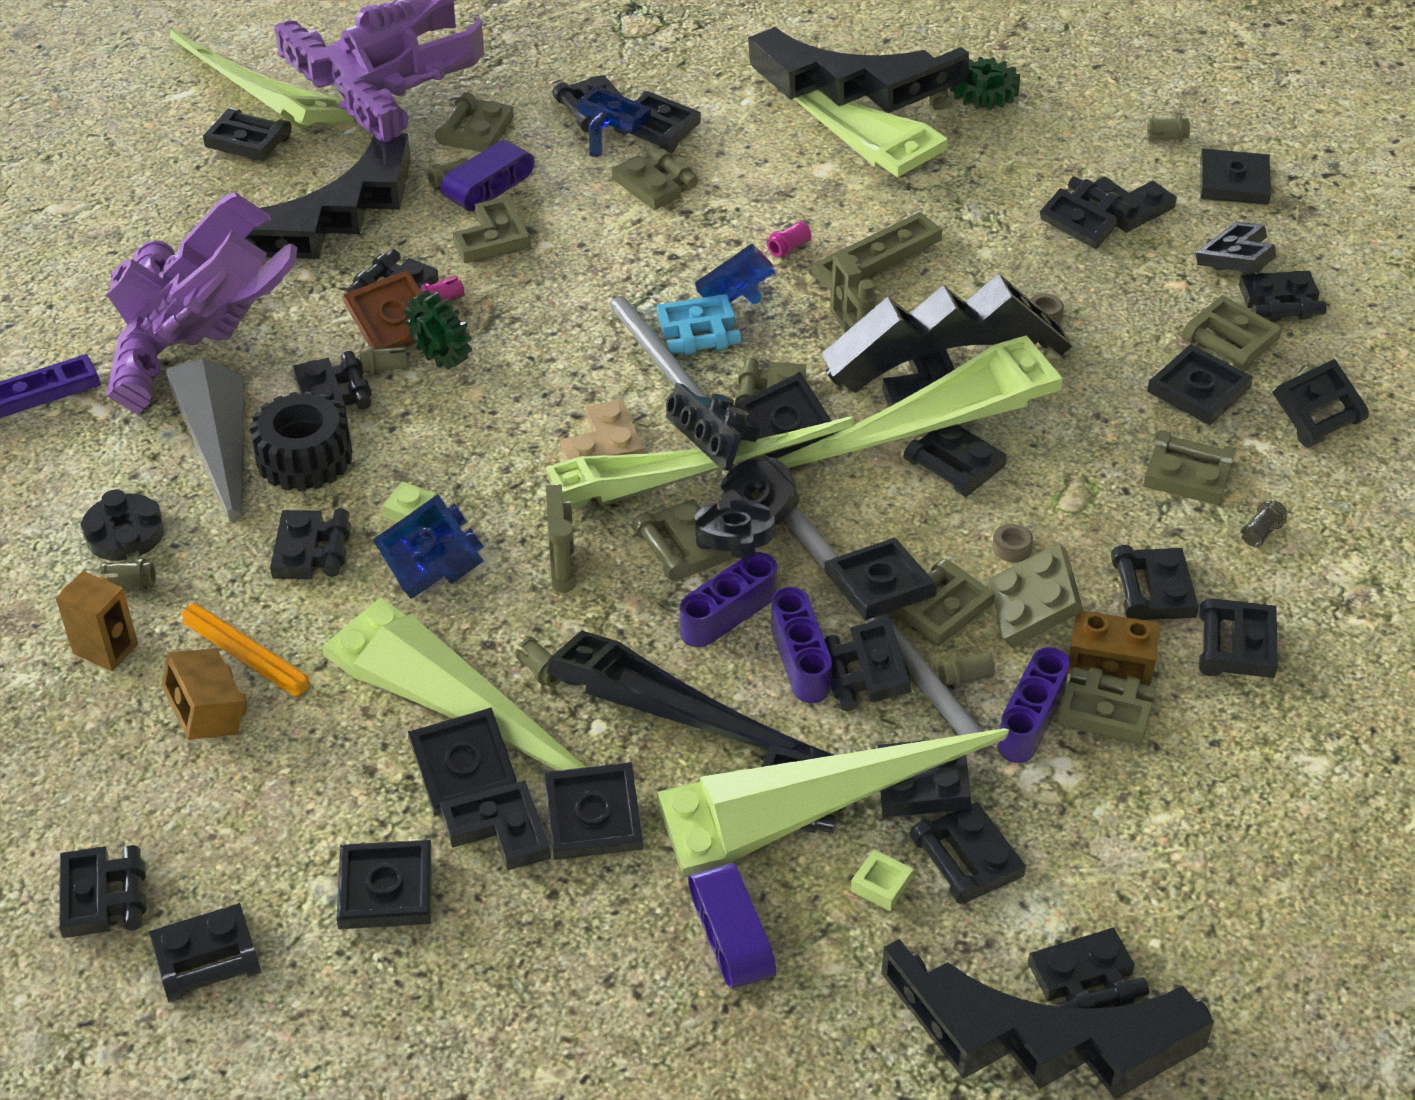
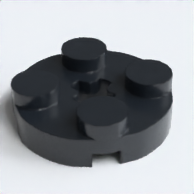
M766 457L768 461L756 462L753 458L739 463L728 472L722 481L721 489L723 492L721 500L719 499L720 509L730 508V501L732 500L759 503L770 510V517L774 516L775 526L778 525L798 505L800 500L795 479L789 469L781 461ZM755 490L759 492L766 490L761 498L753 500L752 493Z
M118 489L104 493L102 500L94 504L86 512L80 523L83 537L91 553L99 558L111 561L127 560L126 554L139 551L140 556L149 552L160 542L164 533L162 514L157 501L139 494H125L122 490ZM122 524H130V525H131V526H122V527L119 528L118 530L116 529L117 526L122 525Z
M732 500L730 501V508L718 510L717 503L709 504L701 508L695 515L696 546L701 549L731 551V554L738 558L752 557L756 553V548L766 545L774 538L775 517H770V510L766 506L751 501Z

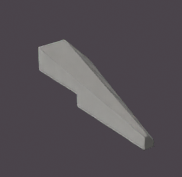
M204 358L166 368L171 393L193 437L195 449L230 522L241 519L244 458V378L242 374Z

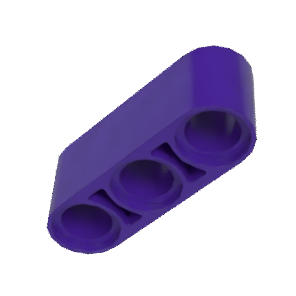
M508 140L499 141L450 171L442 181L441 193L444 197L465 210L475 211V204L493 200L525 180L534 168V156Z
M756 552L752 557L742 558L686 595L680 603V636L683 642L692 647H705L772 602L774 593L777 591L776 560L767 553Z
M795 587L781 588L772 597V635L796 698L806 703L821 702L828 697L830 692L831 656L807 594Z
M1046 647L1037 650L1033 654L1002 715L1000 729H1009V733L1005 740L998 742L997 748L999 754L1004 759L1014 763H1023L1035 755L1065 693L1070 661L1063 651L1057 648Z
M730 863L688 875L689 889L695 909L729 989L776 976V963L773 951L736 865Z

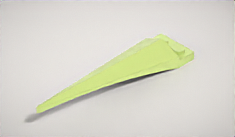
M171 29L169 37L303 130L316 122H323L332 126H337L339 123H353L354 117L347 114L348 111L338 106V104L343 102L339 98L296 87L254 72L212 52L178 31Z
M819 89L794 98L795 101L874 167H883L897 178L946 151L948 147V138L926 123L879 111L854 101L837 106Z
M1025 335L989 347L937 381L883 411L856 423L854 427L842 430L818 442L777 458V460L785 464L787 468L1027 407L1028 400L1062 390L1063 378L1028 336Z
M846 417L783 434L759 438L756 442L742 441L739 444L733 465L854 427L853 417ZM697 448L648 454L581 456L546 467V472L551 485L562 484L563 501L571 500V507L586 505L594 497L597 498L601 507L721 468L703 451Z
M381 597L323 645V656L355 679L402 696L450 718H457L492 707L505 744L557 771L586 767L412 614L406 616Z
M997 729L700 777L699 782L659 791L657 801L681 875L685 877L730 864L805 825L867 796L954 759L1003 741L1008 736L1009 729Z

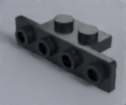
M676 383L673 393L669 395L666 402V418L722 470L731 471L740 440L756 442L760 427L748 418L749 413L733 405L734 400L724 395L712 394L711 398L701 397L694 394L684 384Z

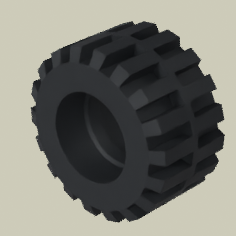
M305 391L304 394L292 392L289 393V396L282 397L280 395L273 398L274 402H266L261 406V411L254 414L253 423H250V432L257 468L263 479L268 478V483L273 486L281 485L284 490L290 491L292 488H297L298 491H306L307 488L314 487V489L321 488L326 482L331 484L337 480V475H343L347 471V465L351 464L353 451L345 409L340 407L338 401L335 399L329 400V396L324 394L314 395V392Z

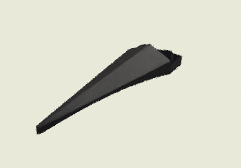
M581 630L549 658L547 674L560 677L564 683L569 685H586L585 694L769 750L770 745H775L819 758L834 756V754L776 731L708 697L649 662L619 641Z

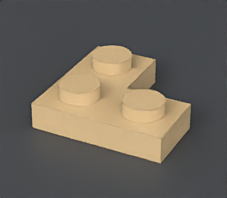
M622 399L587 406L586 418L592 432L560 439V451L564 461L581 456L644 454V448Z

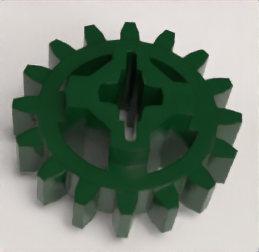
M978 57V61L975 62L969 59V80L951 87L950 92H954L955 99L963 98V105L974 103L975 109L986 106L988 110H992L993 105L1003 108L1005 102L1013 103L1014 97H1018L1020 74H1016L1015 67L1007 68L1006 61L996 63L993 57L991 59L985 58V60L983 57Z
M426 290L407 302L408 307L404 309V312L409 317L405 320V324L409 326V336L418 342L416 348L418 350L423 349V353L428 361L434 358L437 367L440 368L444 365L449 370L469 358L467 354L472 351V348L468 342L472 338L466 333L468 325L466 322L459 320L460 312L458 309L453 311L449 299L441 301L438 292L431 294L429 290Z

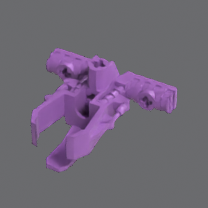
M395 0L393 3L385 2L383 5L375 4L373 7L370 5L362 7L356 17L355 26L343 30L342 38L330 46L325 45L321 35L315 29L307 31L297 21L286 20V22L274 25L275 28L273 30L276 33L277 54L281 58H285L286 62L299 73H303L304 77L307 80H311L315 87L321 88L334 85L345 99L338 106L348 111L347 114L349 116L355 117L356 122L361 124L369 133L375 134L376 139L385 143L401 135V132L406 129L408 124L407 113L397 105L392 94L397 96L403 95L406 92L405 90L418 86L422 82L431 79L441 80L447 74L474 66L484 54L482 21L478 17L474 24L467 27L466 31L419 45L417 37L428 31L456 28L454 1L457 0Z
M233 192L222 197L179 244V250L176 255L173 248L167 243L156 240L146 242L134 253L133 259L125 260L111 273V289L107 292V296L127 323V327L117 339L106 397L111 398L139 415L150 403L154 378L161 371V365L157 359L161 351L167 346L181 343L196 345L204 337L219 341L228 340L234 334V330L238 327L239 322L242 321L245 313L248 312L256 298L270 293L283 281V277L288 274L296 262L297 247L293 244L285 245L263 265L267 253L245 239L255 227H259L265 221L271 220L269 214L238 193Z

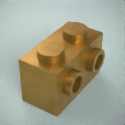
M82 571L56 597L74 655L113 671L138 645L124 589L115 585L108 578H99Z
M1083 611L1075 615L1069 650L1070 666L1068 674H1071L1073 666L1090 670V667L1103 669V674L1126 680L1128 676L1140 678V683L1150 685L1156 662L1160 623L1090 611Z
M217 648L167 652L161 686L187 739L215 738L238 734L241 717L245 716L247 712V700L244 692L239 691L233 680L231 667L224 663Z

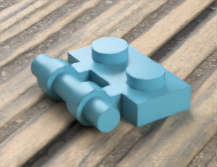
M727 294L657 304V318L664 338L679 337V339L667 340V348L671 354L683 353L684 356L695 355L698 350L715 348V351L727 350L730 345L741 344L739 330L725 331V329L735 328V315ZM711 332V334L693 336V334Z

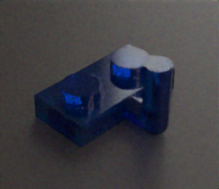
M599 86L592 88L577 101V112L593 119L589 123V155L592 157H600L602 155V129L606 125L633 135L651 119V107Z
M752 243L696 281L695 286L697 292L703 298L727 294L731 303L743 295L750 303L758 304L762 299L758 284L774 274L775 270L772 262Z

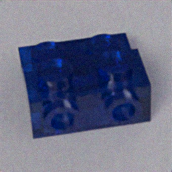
M439 494L373 539L400 586L410 599H413L444 576L452 584L484 562L479 554V551L485 548L472 528L464 531L462 528L468 522L455 503L448 507Z

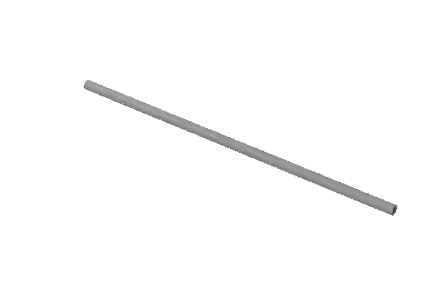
M623 296L616 297L611 302V309L674 387L676 383L684 384L697 396L707 397L627 299ZM797 506L792 509L784 519V522L825 571V561L838 557V555ZM883 614L872 619L866 620V622L869 623L876 620L888 618L887 614ZM892 622L906 672L959 736L983 732Z

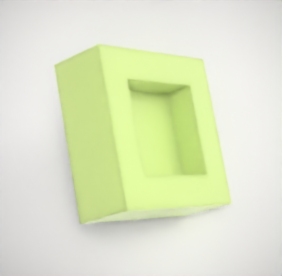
M402 481L382 505L383 517L418 529L437 505L436 493Z
M873 849L851 880L850 891L891 911L911 882L913 868Z

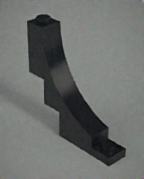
M776 27L748 37L750 65L790 100L819 89L837 106H842L867 96L886 113H891L969 80V52L962 47L935 58L925 50L892 55H856L824 50L805 44L786 35Z
M401 133L398 137H394L385 143L376 139L374 134L364 155L353 167L335 181L305 196L284 203L261 207L260 209L270 215L271 220L265 221L259 227H255L245 239L267 253L266 258H272L285 245L293 244L297 247V259H319L326 233L360 234L366 209L400 210L411 162L408 133Z
M998 273L966 301H963L945 285H942L911 313L890 297H886L822 352V355L828 365L826 369L828 377L837 386L843 384L856 393L888 370L914 358L943 349L970 345H995L1025 335L1028 336L1034 345L1039 343L1044 349L1050 346L1061 356L1073 346L1056 320Z
M900 939L884 946L881 974L962 1079L1010 1053L1037 1088L1041 1089L1086 1063L1116 1100L1205 1048L1214 1024L1207 1006L1201 1000L1195 999L1183 985L1164 995L1140 1003L1095 1009L1064 1008L1039 1004L1008 995L973 979L949 962L927 973L926 966L921 957L915 952L910 953Z

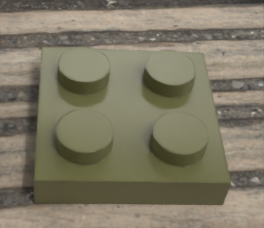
M1060 542L989 578L991 590L995 592L994 602L1003 639L1011 647L1084 611L1068 552Z

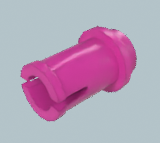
M799 221L782 232L775 231L767 241L768 250L774 257L785 258L791 254V250L811 240V230L805 222Z
M456 275L432 285L424 283L420 288L422 293L426 290H429L431 294L438 292L441 301L445 299L451 301L464 296L463 284L461 280L458 281L459 277Z

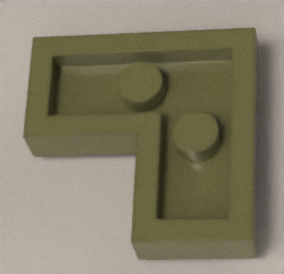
M507 196L475 204L476 217L481 225L453 232L454 245L464 263L480 261L485 258L531 247L530 235Z

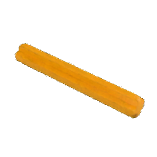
M190 603L187 608L182 610L183 624L295 697H300L304 691L310 688L309 676L198 603Z

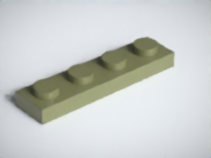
M919 212L836 253L847 251L856 264H860L864 272V278L941 241L943 229ZM833 254L812 264V276L829 290H831Z

